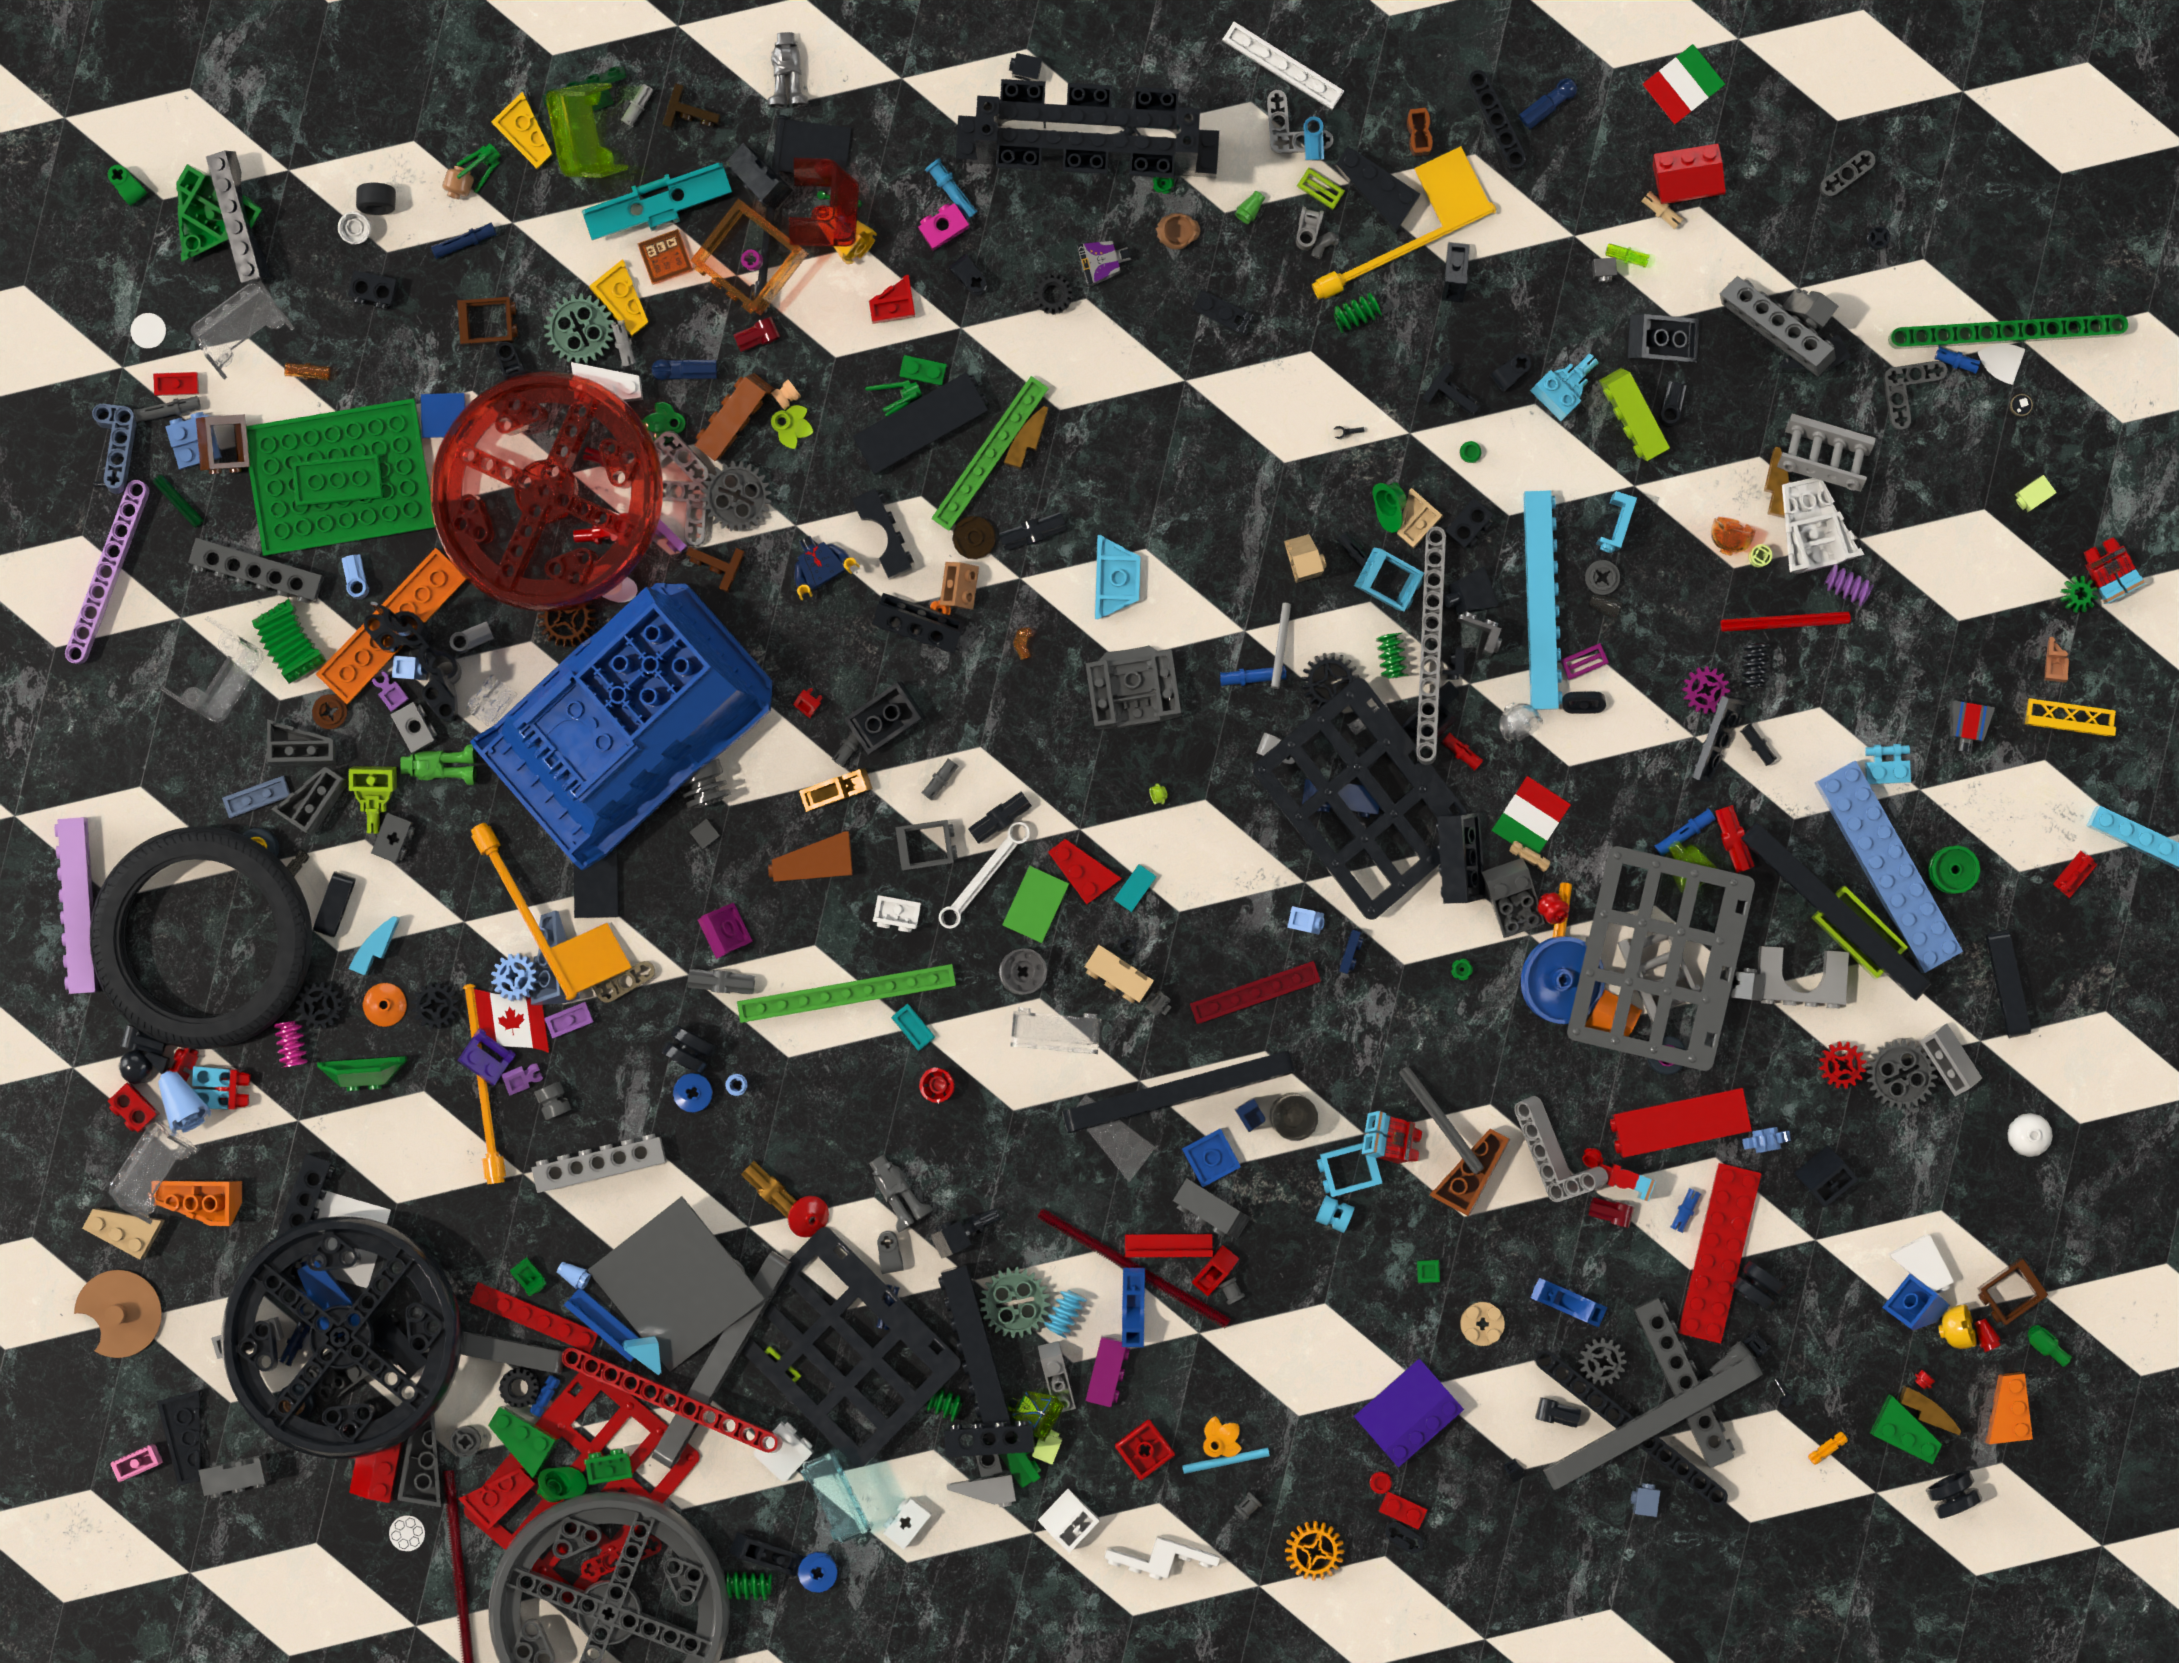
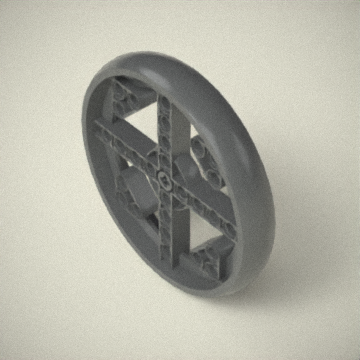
M595 1492L582 1494L559 1502L538 1514L522 1528L505 1550L494 1574L489 1596L488 1617L492 1644L499 1663H542L539 1660V1655L542 1653L550 1656L549 1663L554 1662V1650L540 1621L529 1619L521 1628L520 1604L522 1592L576 1612L578 1624L583 1633L588 1637L579 1663H601L607 1645L622 1643L633 1634L688 1654L683 1663H719L729 1632L730 1600L726 1588L727 1583L717 1556L707 1540L686 1518L673 1509L655 1500L631 1493ZM566 1523H575L577 1531L573 1533L568 1532L565 1528ZM614 1523L631 1526L611 1580L595 1582L586 1590H582L531 1570L540 1555L553 1543V1554L559 1559L568 1558L598 1544L602 1537V1530L596 1524ZM637 1525L645 1526L646 1534L642 1536L636 1534L635 1527ZM586 1531H596L597 1539L589 1540L586 1537ZM650 1534L662 1540L677 1554L666 1559L663 1569L679 1604L683 1606L691 1605L697 1596L698 1624L696 1633L643 1613L639 1597L630 1587ZM559 1543H566L569 1546V1551L561 1553L557 1548ZM628 1546H636L639 1553L636 1556L629 1555L627 1552ZM676 1561L680 1565V1569L675 1572L671 1571L668 1568V1563ZM627 1566L630 1568L631 1574L626 1577L622 1576L619 1573V1568ZM697 1569L700 1572V1577L698 1579L690 1578L689 1570ZM529 1576L533 1584L525 1586L522 1584L521 1578ZM550 1584L553 1587V1593L545 1594L542 1591V1585ZM613 1587H620L623 1590V1595L620 1597L613 1596L611 1593ZM682 1590H690L693 1595L692 1598L689 1600L683 1599L680 1594ZM566 1591L571 1592L574 1595V1600L566 1602L562 1594ZM586 1599L592 1600L595 1605L594 1608L591 1610L584 1608L583 1601ZM610 1607L615 1615L611 1614L610 1617H607L606 1612L603 1610H607ZM632 1615L636 1623L627 1625L624 1622V1617ZM653 1623L656 1626V1631L648 1633L644 1625ZM528 1625L536 1626L537 1634H528L526 1627ZM604 1628L607 1631V1636L599 1638L596 1635V1629ZM669 1630L674 1631L677 1638L669 1641L665 1637V1632ZM693 1638L697 1641V1647L693 1649L688 1648L685 1641ZM522 1645L527 1646L530 1654L526 1656L521 1655L518 1647ZM591 1648L597 1649L599 1657L595 1659L589 1657L588 1650Z

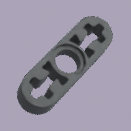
M1866 150L1861 151L1823 179L1820 183L1822 195L1825 197L1835 196L1869 171L1875 164L1873 153ZM1860 156H1863L1864 158L1869 157V166L1864 164L1857 170V168L1853 164H1851L1852 162H1854V164L1857 165L1862 160ZM1844 168H1850L1853 171L1852 179L1846 180L1842 177L1841 172ZM1838 178L1840 182L1834 186V192L1831 190L1826 191L1825 187L1827 184L1825 182L1831 184Z

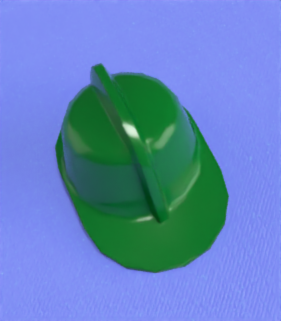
M1398 482L1389 485L1378 483L1373 487L1372 491L1378 520L1386 531L1391 533L1397 532L1403 523L1402 510L1407 503L1406 495Z
M572 1467L544 1469L538 1476L539 1489L537 1490V1495L542 1496L548 1502H560L563 1499H571L582 1495L586 1490L587 1482L584 1475Z

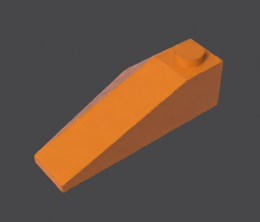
M152 1181V1203L184 1214L191 1219L202 1221L209 1226H231L242 1204V1181Z

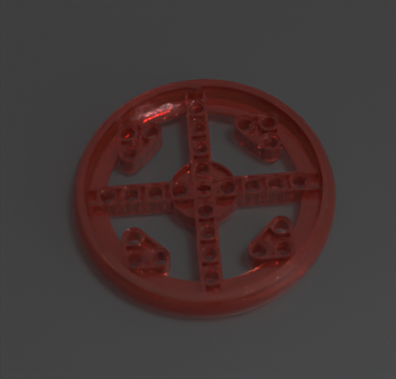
M550 371L527 373L509 378L488 388L474 398L452 422L441 442L433 465L430 490L431 511L439 541L446 555L461 575L479 591L500 603L518 609L541 612L566 610L592 602L617 587L632 573L649 549L658 527L663 504V476L660 459L654 441L640 417L615 392L598 382L576 374ZM516 400H519L520 407L514 410L513 404ZM541 403H559L570 406L548 458L532 462L524 469L475 447L481 437L494 423L498 432L513 436L546 422L548 411L544 406L540 405ZM585 406L586 413L580 417L579 410ZM538 408L539 415L536 419H533L532 412ZM594 417L604 424L616 438V440L610 438L602 440L599 444V453L610 483L622 489L631 487V501L627 518L579 496L577 480L570 470ZM507 420H510L511 427L505 430L504 424ZM576 426L577 433L571 437L570 430ZM614 444L615 451L609 455L608 447ZM567 446L568 453L562 457L561 450ZM473 451L474 458L473 460L469 461L468 454L469 452ZM633 453L634 460L628 464L627 456ZM492 459L493 467L488 470L486 467L487 462ZM467 466L514 487L515 500L522 515L499 565L493 562L477 544V542L489 544L494 539L495 534L483 499L472 494L462 496L463 480ZM558 466L559 473L553 477L552 470ZM511 468L512 476L506 479L505 473ZM624 473L625 480L619 484L618 476ZM530 477L531 484L525 488L524 481ZM545 488L549 490L548 495L544 493ZM568 495L569 502L563 506L562 498ZM474 499L475 507L470 510L469 502ZM587 504L588 511L582 515L581 507ZM537 506H540L541 513L535 517L534 510ZM606 513L607 520L601 524L600 516ZM569 514L618 536L615 543L599 560L595 551L582 547L547 561L545 573L553 580H534L522 577L545 525L558 522ZM465 519L466 527L461 530L460 522ZM625 522L626 529L620 533L619 525ZM528 526H531L532 533L526 537L525 530ZM484 528L485 536L480 539L478 533L480 529ZM519 546H522L523 553L518 557L516 550ZM588 553L589 560L583 564L582 556ZM560 564L561 571L555 575L554 567ZM510 566H513L514 573L509 577L507 570ZM579 573L580 580L574 584L573 576Z

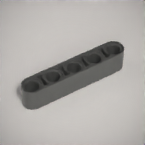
M462 1331L461 1355L553 1373H562L564 1365L562 1362L563 1350Z

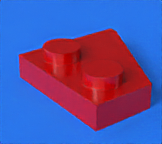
M905 275L901 281L893 286H889L882 294L876 295L869 300L872 324L915 317L909 275Z

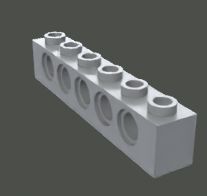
M655 1134L642 1136L643 1141L634 1143V1139L621 1141L622 1146L614 1148L612 1144L600 1146V1151L593 1153L591 1149L579 1151V1156L572 1158L570 1154L558 1156V1161L549 1163V1159L537 1161L536 1166L531 1167L537 1193L666 1163L661 1137H656ZM639 1146H643L647 1150V1155L644 1159L636 1156L635 1151ZM618 1151L623 1152L626 1156V1160L622 1164L617 1163L614 1159V1155ZM596 1156L604 1159V1166L601 1169H597L593 1165V1160ZM575 1161L583 1165V1171L580 1174L572 1171V1164ZM554 1166L559 1167L562 1171L559 1179L553 1178L550 1174Z

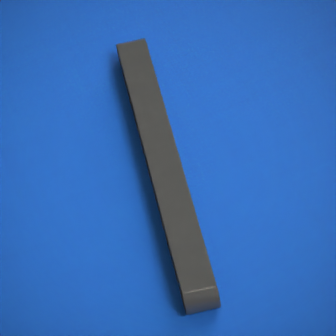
M773 1251L768 1255L753 1280V1284L765 1299L724 1330L687 1393L688 1396L706 1404H711L791 1266L790 1261ZM690 1403L687 1408L688 1413L692 1415L696 1410L694 1403ZM675 1414L655 1448L652 1458L672 1469L699 1424Z
M1753 1355L1746 1356L1551 1464L1543 1472L1553 1490H1556L1763 1375Z

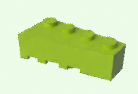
M1620 368L1598 380L1606 398L1614 407L1613 411L1616 417L1622 421L1628 439H1632L1635 444L1633 449L1638 458L1642 457L1648 461L1670 449L1629 371Z

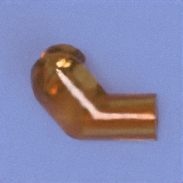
M1028 627L1020 628L1016 632L1013 641L1021 661L1031 656L1026 647L1028 638L1032 636V631Z

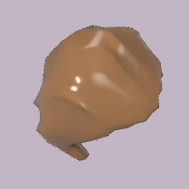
M1182 213L1166 215L1157 224L1158 227L1155 228L1160 243L1174 250L1185 248L1190 242L1197 240L1200 235L1199 223L1189 215Z

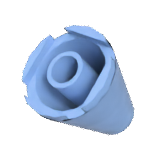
M167 1071L160 1076L161 1079L158 1081L169 1128L173 1134H177L176 1130H182L185 1133L195 1129L205 1122L204 1117L207 1114L209 1117L211 1116L210 1108L177 1072Z

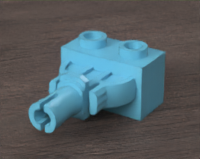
M1588 354L1570 373L1568 371L1573 367L1572 364H1569L1565 369H1559L1554 372L1550 370L1530 390L1560 421L1581 402L1579 398L1588 380L1585 379L1580 384L1579 382L1598 365L1596 358L1587 365L1594 357L1591 354Z

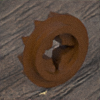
M323 695L313 705V719L317 725L324 729L338 728L346 719V704L336 695ZM326 703L332 709L338 708V710H336V712L333 713L334 720H332V718H330V716L328 715L321 716L322 714H324V712L327 711Z

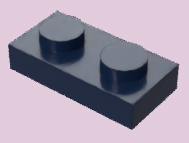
M1351 930L1339 972L1348 974L1349 970L1353 971L1357 960L1353 956L1356 949L1360 950L1363 938L1360 937L1361 932Z

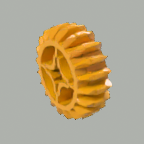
M1313 1521V1528H1310L1309 1523L1305 1522L1306 1529L1302 1530L1300 1526H1297V1530L1300 1533L1297 1535L1292 1531L1290 1534L1295 1538L1294 1541L1290 1539L1286 1541L1287 1544L1292 1545V1548H1285V1552L1292 1553V1555L1286 1557V1560H1294L1290 1564V1568L1294 1569L1298 1566L1299 1568L1295 1573L1300 1575L1304 1571V1579H1307L1308 1575L1312 1574V1581H1316V1574H1320L1321 1580H1324L1323 1572L1327 1571L1328 1575L1332 1576L1330 1568L1339 1569L1335 1561H1343L1341 1557L1337 1556V1554H1344L1343 1549H1337V1547L1343 1545V1541L1335 1542L1340 1536L1339 1533L1331 1535L1334 1528L1330 1526L1326 1531V1523L1322 1522L1320 1528H1317V1521ZM1317 1533L1313 1542H1300L1306 1535ZM1323 1536H1326L1331 1541L1332 1553L1327 1552L1321 1547ZM1317 1544L1319 1546L1318 1550H1321V1553H1316L1312 1558V1553L1307 1548H1314ZM1297 1548L1308 1554L1306 1566L1298 1560ZM1317 1559H1329V1562L1324 1566L1312 1568Z

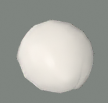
M352 211L344 214L339 220L338 233L344 241L350 244H360L369 237L371 223L363 213Z

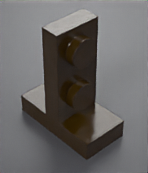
M675 83L662 124L664 128L673 130L677 114L680 115L679 118L692 122V119L701 121L700 124L706 127L713 128V125L719 126L721 121L719 114L681 103L685 88L683 85Z

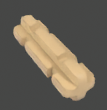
M1514 841L1509 850L1516 856L1517 854L1520 855V858H1523V860L1533 866L1537 865V868L1545 872L1550 866L1548 859L1541 858V855L1527 847H1522L1521 843Z

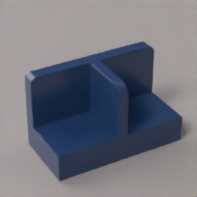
M1254 1098L1234 1109L1248 1132H1251L1266 1120Z

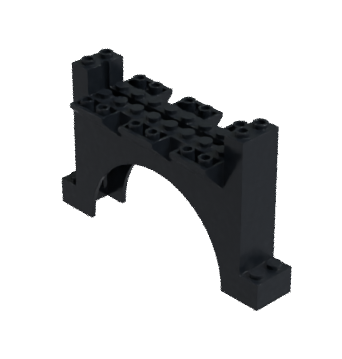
M1001 79L1000 97L977 95L976 116L958 115L956 163L996 165V168L1040 171L1042 156H1063V172L1107 174L1108 159L1130 161L1129 176L1174 178V175L1216 178L1219 131L1199 129L1200 108L1178 107L1179 89L1134 87L1133 109L1111 108L1112 85L1068 83L1067 105L1045 104L1046 81ZM1011 120L1043 122L1044 128H1046V122L1130 127V133H1132V127L1168 130L1176 138L1015 129L1010 127L998 128V126H1002V124Z

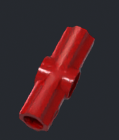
M1733 805L1714 811L1722 832V842L1726 851L1730 854L1736 873L1754 867L1748 847L1741 840L1745 832L1742 826L1739 825Z

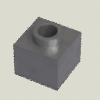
M1602 258L1592 261L1593 279H1599V282H1610L1612 278L1617 276L1616 258Z

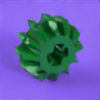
M2074 576L2071 578L2072 583L2065 581L2064 584L2068 589H2061L2060 592L2066 594L2065 597L2061 598V601L2068 600L2069 602L2065 606L2066 609L2073 606V612L2077 613L2079 608L2082 612H2086L2087 606L2090 608L2094 607V603L2091 600H2097L2098 596L2092 595V592L2098 589L2097 587H2089L2093 583L2092 580L2087 581L2085 584V576H2081L2079 581ZM2080 589V593L2084 594V597L2078 599V595H2075V592Z

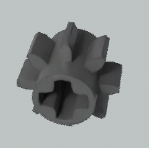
M1159 990L1156 994L1151 992L1145 999L1148 1002L1145 1008L1157 1017L1161 1013L1166 1016L1172 1008L1168 1005L1171 999Z

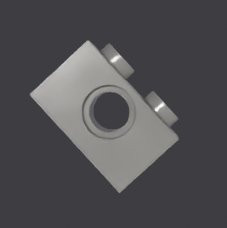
M412 702L390 714L411 753L415 754L436 742L434 736L437 733L433 725H428L424 717L427 714L421 704L417 706L416 703ZM414 721H419L421 724V729L417 733H413L410 730V725Z

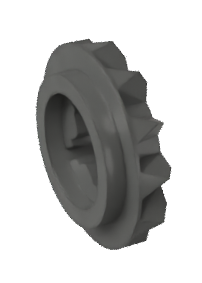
M1598 560L1592 563L1586 570L1585 582L1588 588L1595 594L1606 595L1613 592L1619 585L1620 573L1612 562ZM1596 570L1601 574L1607 573L1608 571L1610 572L1606 577L1607 583L1609 585H1607L1603 581L1595 584L1599 577L1597 575Z

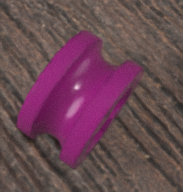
M750 249L742 254L741 263L748 270L756 271L762 266L763 258L758 252ZM752 255L756 258V262H752L753 265L748 262L749 258L752 259Z

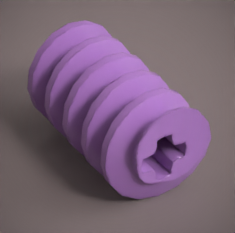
M1834 564L1825 581V584H1828L1827 591L1835 587V595L1843 591V599L1851 595V602L1853 603L1858 598L1859 606L1861 607L1867 600L1874 583L1870 587L1868 579L1861 583L1860 575L1853 580V572H1849L1845 576L1846 569L1842 568L1837 572L1838 565Z

